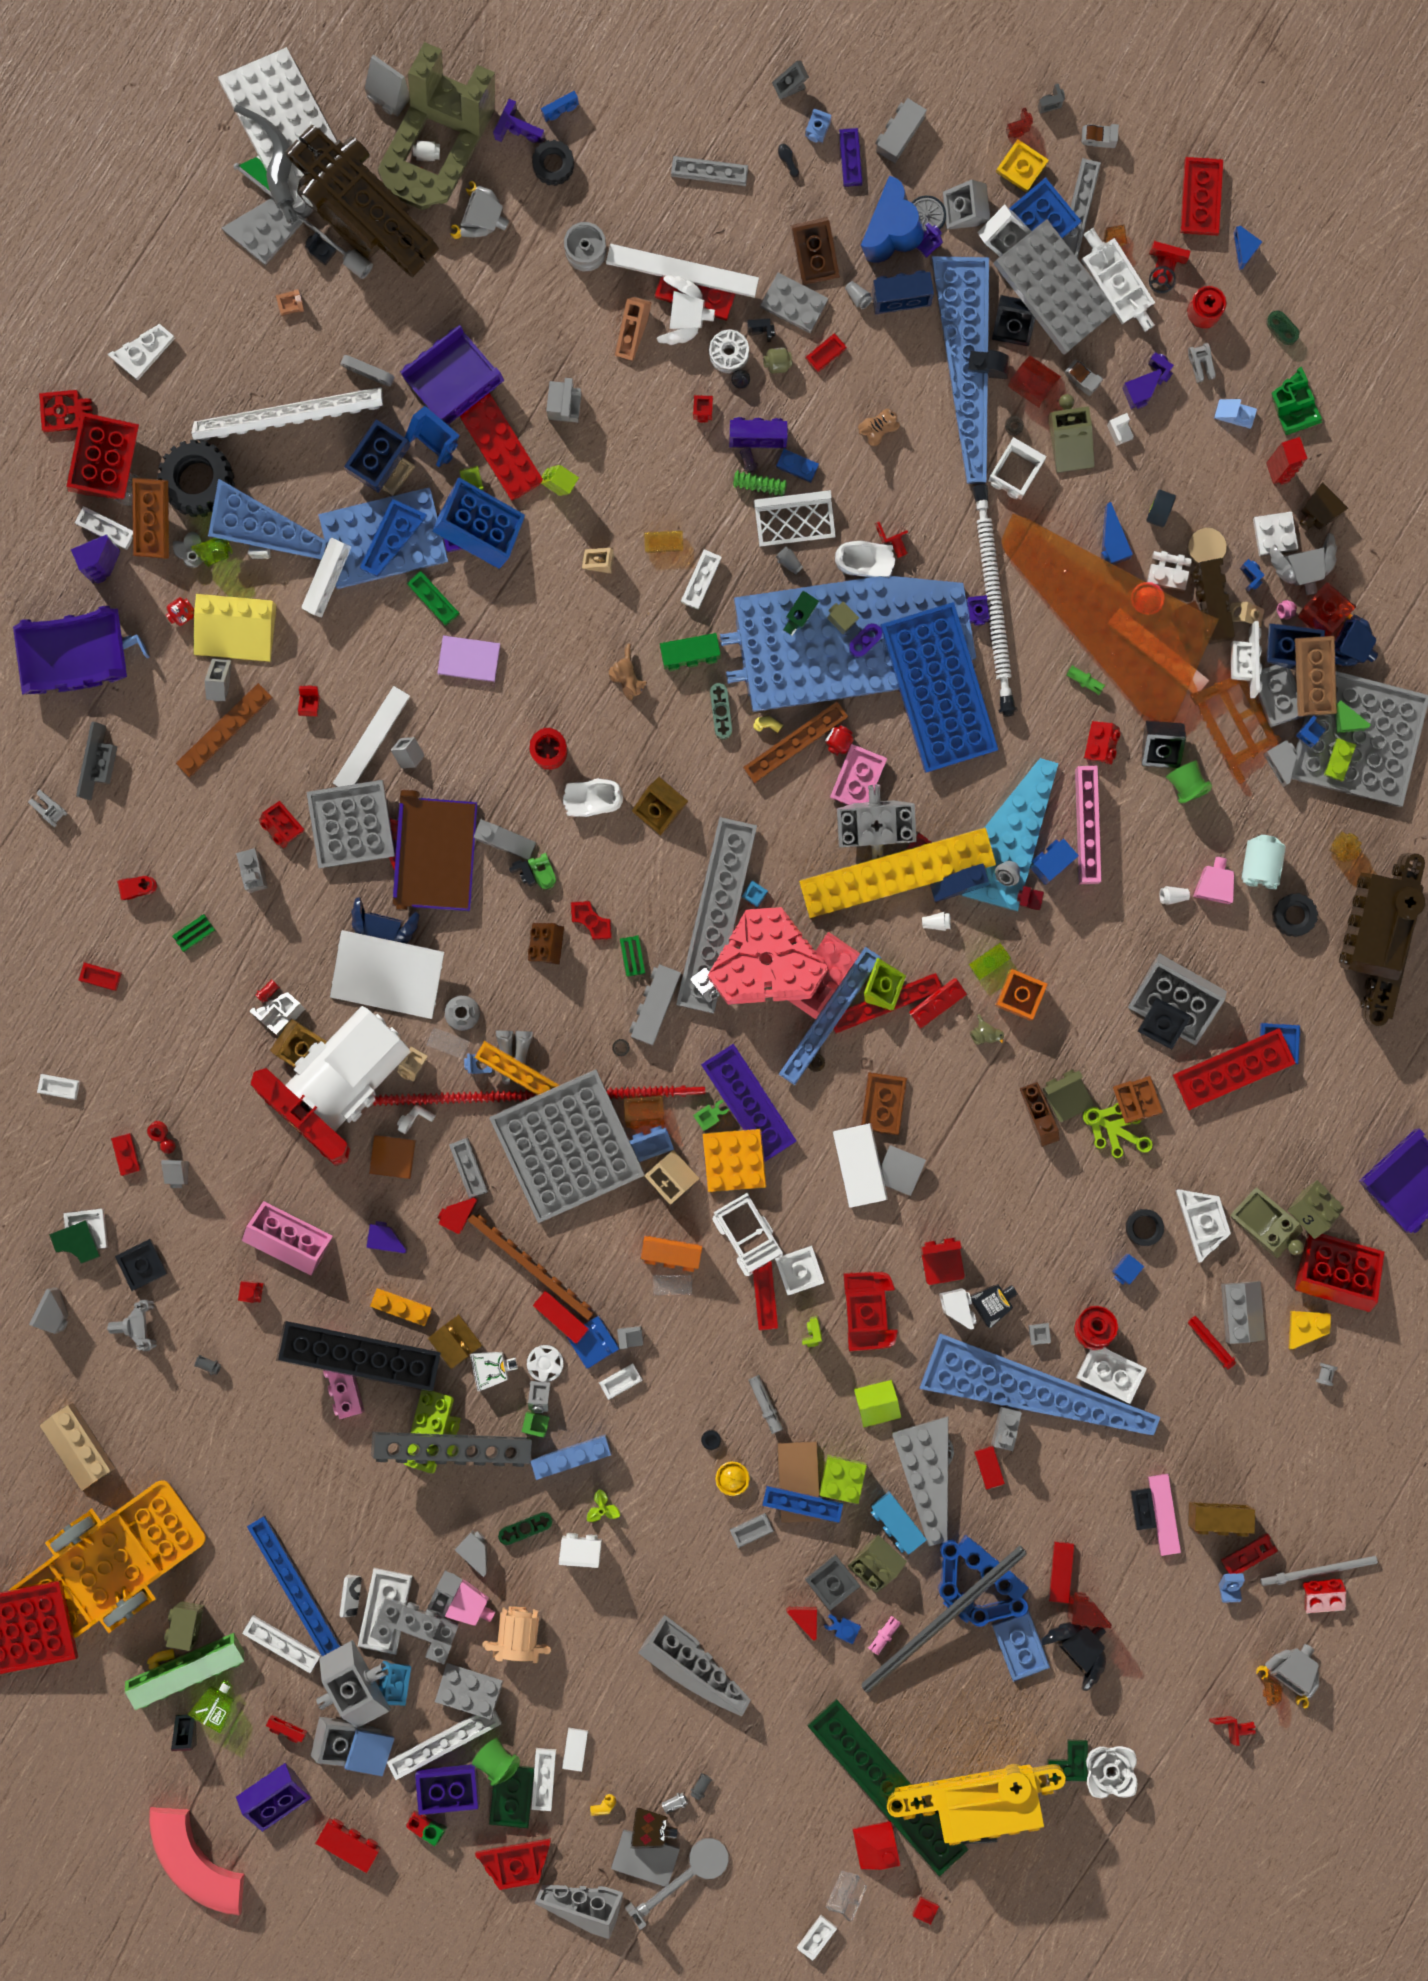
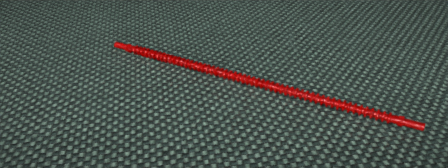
M672 1085L671 1088H668V1086L666 1088H663V1086L651 1088L649 1086L647 1089L644 1086L643 1089H640V1087L638 1089L634 1087L632 1089H629V1087L618 1089L616 1087L614 1090L610 1087L606 1091L610 1099L612 1097L616 1099L621 1097L623 1099L625 1096L627 1099L630 1096L633 1099L635 1096H638V1098L641 1096L644 1098L646 1096H649V1098L655 1096L657 1098L658 1095L661 1098L663 1095H666L668 1098L669 1095L672 1097L674 1095L686 1097V1095L705 1094V1087H686V1085H681L674 1088ZM510 1090L508 1093H505V1091L503 1093H500V1091H497V1093H494V1091L483 1093L481 1091L480 1094L476 1091L474 1094L472 1092H469V1094H466V1092H463V1094L452 1092L451 1095L449 1092L446 1095L443 1092L441 1095H438V1093H435V1095H432V1093L429 1095L426 1093L424 1095H421V1093L415 1095L413 1093L410 1096L408 1093L407 1096H404V1094L401 1096L398 1094L396 1096H393V1094L387 1096L385 1094L384 1097L380 1094L379 1097L374 1096L376 1100L373 1102V1105L379 1104V1106H382V1104H385L387 1106L390 1104L393 1106L394 1103L397 1106L399 1103L402 1105L405 1103L407 1105H410V1103H413V1105L424 1103L426 1105L428 1102L430 1105L433 1102L436 1104L438 1102H441V1104H444V1102H447V1104L449 1102L453 1104L458 1102L460 1104L461 1101L466 1104V1101H469V1103H472V1101H475V1103L478 1101L481 1103L483 1101H486V1103L492 1101L494 1103L495 1100L498 1103L500 1100H503V1102H506V1100L509 1102L511 1100H514V1102L520 1100L522 1102V1100L526 1101L537 1095L533 1092H528V1090H525V1092L514 1090L513 1093Z

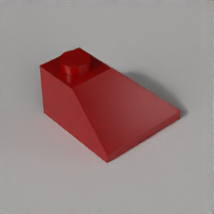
M891 1821L852 1829L860 1869L883 1870L900 1866Z

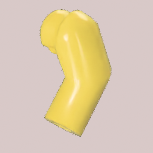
M765 716L757 718L753 727L756 731H762L763 728L770 727L778 733L783 725L774 718Z

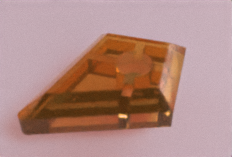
M1125 224L1105 228L1103 242L1106 243L1115 238L1120 247L1126 245Z
M1264 1677L1265 1689L1263 1690V1697H1266L1267 1705L1279 1704L1282 1701L1281 1684Z

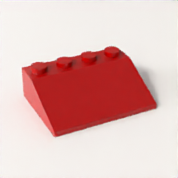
M81 412L66 485L68 492L87 496L125 499L139 424Z
M1308 1233L1297 1272L1295 1291L1370 1312L1378 1303L1384 1251L1326 1234H1321L1314 1239Z

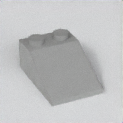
M373 55L370 60L365 84L367 99L373 104L378 103L381 105L382 109L389 115L394 114L398 117L410 101L405 77Z
M319 1717L310 1756L318 1764L345 1766L356 1729L380 1734L382 1730L366 1725L356 1728L345 1720Z

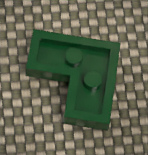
M1067 1739V1759H1047V1765L1056 1764L1060 1766L1064 1772L1065 1781H1087L1088 1768L1086 1760L1088 1757V1741ZM1053 1773L1052 1778L1054 1781L1057 1780L1056 1773Z

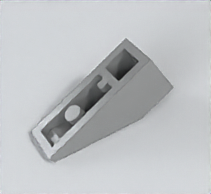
M481 819L474 835L476 841L527 860L530 859L536 842Z

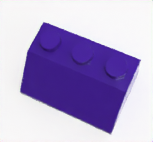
M736 417L734 420H730L729 447L786 449L787 421H783L781 418H773L772 421H767L763 418L745 420V418Z
M106 534L71 549L79 571L92 583L98 584L104 582L106 577L111 575L120 554V548Z
M284 1763L236 1796L242 1815L263 1832L311 1799V1795L296 1772Z

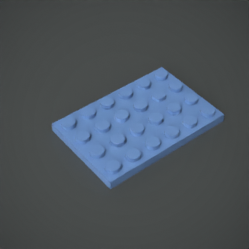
M430 487L318 514L324 540H326V548L330 538L351 546L349 555L336 583L337 589L448 562L443 537L432 532L438 517ZM392 499L427 514L426 519L378 577L360 569L361 563Z

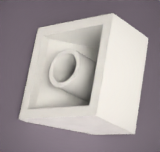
M1004 204L977 233L983 242L1001 257L1028 235L1031 230Z
M567 1533L561 1540L559 1565L598 1568L602 1539H598L597 1535H586V1538L578 1537L576 1533Z

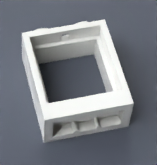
M1013 437L988 481L991 482L994 488L1005 490L1011 498L1021 500L1047 456ZM1011 451L1036 465L1021 490L997 477Z

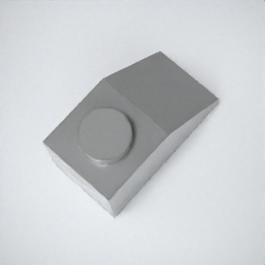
M212 659L205 678L206 700H226L230 684L231 660Z
M1287 740L1263 754L1282 787L1290 783L1297 757L1295 747L1292 743H1288Z
M162 1160L164 1184H170V1188H182V1184H188L189 1161Z
M472 1530L456 1547L455 1551L484 1577L488 1572L487 1543L484 1541L486 1538L479 1531L475 1533Z
M445 1571L427 1609L433 1610L439 1616L445 1618L463 1579Z

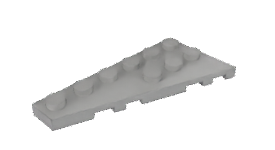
M271 198L221 229L266 266L303 222L300 219L293 222L291 219L292 223L288 224L282 209L277 208L274 199ZM306 203L294 208L304 219H307L313 212V209L306 205Z
M949 1416L892 1433L928 1546L948 1541Z

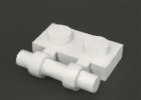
M1154 551L1152 559L1159 560V564L1150 565L1147 582L1155 583L1159 587L1185 591L1189 571L1182 570V566H1190L1192 559L1185 558V555L1179 554L1175 556L1165 551H1161V553ZM1165 562L1176 563L1175 568L1165 567Z

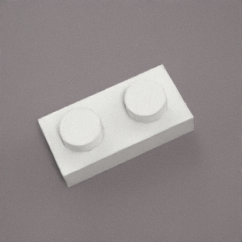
M820 1915L798 1944L797 1949L813 1961L837 1930V1927Z

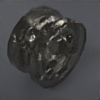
M618 1039L612 1045L613 1053L617 1056H625L629 1052V1043L624 1039ZM624 1043L626 1051L618 1053L616 1051L617 1047H615L616 1044Z

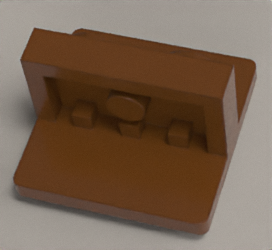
M533 923L530 930L531 938L528 948V961L560 965L564 926H559L556 923Z

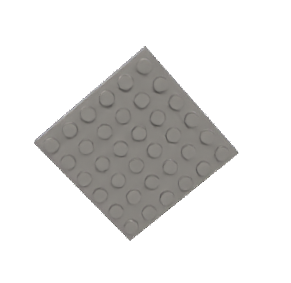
M1336 671L1337 703L1341 700L1371 725L1365 731L1337 733L1335 714L1313 715L1317 717L1315 721L1325 728V732L1312 748L1298 739L1295 753L1297 757L1291 779L1403 807L1428 706V695ZM1304 716L1301 729L1312 716ZM1337 738L1356 744L1344 781L1342 782L1324 776Z
M597 1069L489 1117L538 1223L645 1176Z

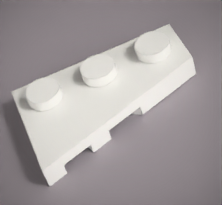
M158 324L141 334L134 341L122 345L123 347L117 351L110 352L108 356L138 381L172 343L175 337L162 325Z

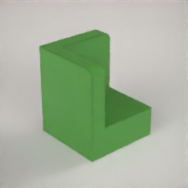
M527 1411L521 1432L545 1437L550 1417Z

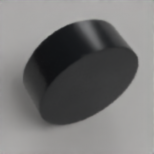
M707 1430L703 1433L701 1442L704 1448L714 1450L719 1447L721 1437L717 1431Z

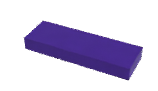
M858 128L839 129L843 187L862 186Z

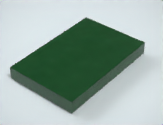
M519 1766L511 1778L493 1786L489 1825L529 1828L535 1767Z

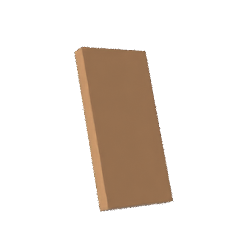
M1334 636L1296 638L1298 716L1337 714Z
M817 1441L778 1443L779 1488L819 1497ZM780 1510L781 1523L820 1521V1518Z

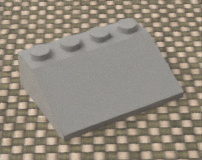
M1159 953L1128 1008L1145 1017L1155 999L1159 998L1191 1015V1019L1180 1037L1196 1046L1225 1001L1227 991Z

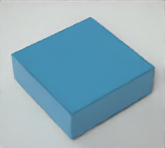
M751 881L741 897L758 908L768 890Z

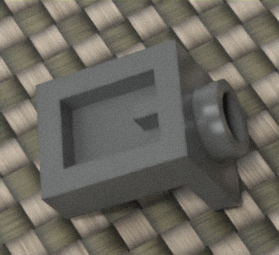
M1059 84L1054 85V96L1051 94L1045 95L1039 100L1037 106L1039 114L1062 107L1065 93L1063 89H1060Z

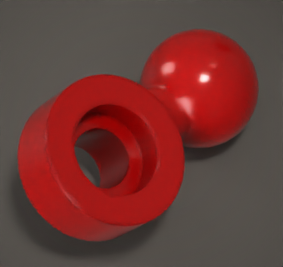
M161 1121L152 1122L147 1128L148 1136L153 1141L161 1142L160 1149L163 1153L170 1154L174 1152L176 1144L172 1139L166 1137L168 1135L167 1126Z

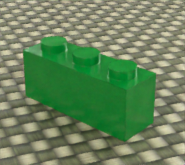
M717 633L660 643L663 666L668 671L680 669L679 666L685 665L689 668L696 667L701 662L712 664L718 662L717 659H721Z

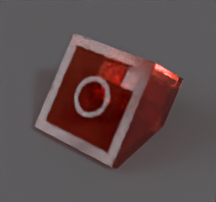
M1030 355L1011 378L1008 387L1040 408L1061 376Z
M1326 582L1303 607L1297 617L1311 629L1325 630V636H1332L1356 606Z
M1074 1592V1595L1070 1594L1067 1619L1071 1624L1111 1628L1112 1624L1086 1593Z

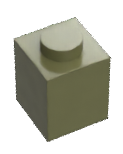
M844 601L839 605L835 603L828 610L830 614L827 619L842 634H845L859 619Z

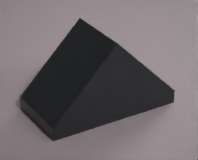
M176 1715L171 1751H191L197 1745L196 1715Z

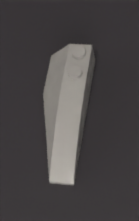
M664 1615L647 1637L638 1654L690 1691L728 1711L742 1716L751 1701L749 1697L734 1681L728 1679L725 1670L722 1667L719 1668L711 1660L713 1657L708 1652L705 1653L699 1646L700 1642Z

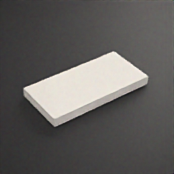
M871 1123L833 1131L849 1208L888 1200Z
M378 1568L373 1569L357 1647L397 1654L401 1631L394 1630L389 1644L370 1637L385 1596L407 1604L412 1575Z

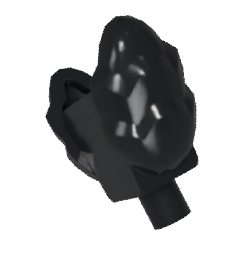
M1062 1623L1058 1627L1049 1630L1048 1634L1041 1639L1042 1645L1058 1642L1057 1645L1079 1670L1085 1672L1081 1687L1083 1691H1088L1092 1688L1105 1670L1106 1655L1103 1651L1105 1646L1099 1639L1106 1631L1100 1624H1097L1090 1630L1087 1626H1081L1078 1623Z

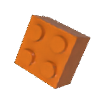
M1011 969L995 1006L1031 1021L1036 1014L1048 984Z

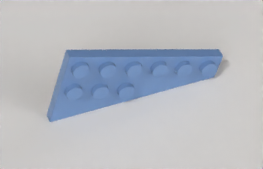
M218 479L208 536L322 559L326 540Z

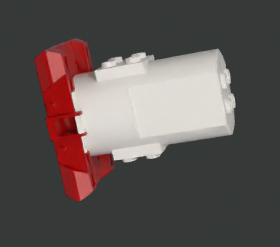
M363 1006L352 1015L326 1044L321 1041L319 1044L314 1043L309 1048L308 1052L310 1053L305 1058L301 1057L294 1064L296 1066L294 1069L296 1075L286 1085L267 1068L255 1071L250 1084L269 1106L277 1111L334 1166L347 1163L351 1152L348 1143L335 1131L345 1120L348 1123L351 1121L355 1122L362 1115L361 1110L365 1106L368 1108L376 1100L374 1090L410 1053L407 1045L400 1039V1034L392 1027L388 1028L381 1016L378 1014L374 1015Z

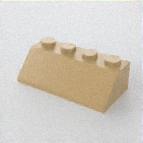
M74 1404L67 1405L40 1425L82 1491L115 1470L114 1465Z

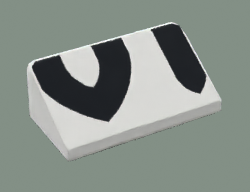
M347 1575L344 1578L340 1617L357 1615L362 1581L361 1576Z

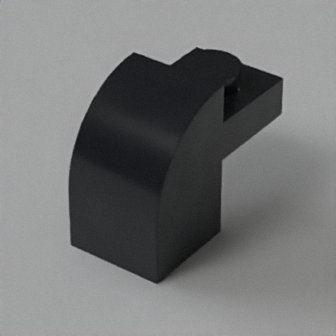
M989 350L988 352L970 351L969 372L988 373L989 378L1008 379L1010 358L1007 354L995 350Z

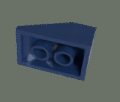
M1270 623L1267 662L1296 670L1295 639L1325 637V630Z

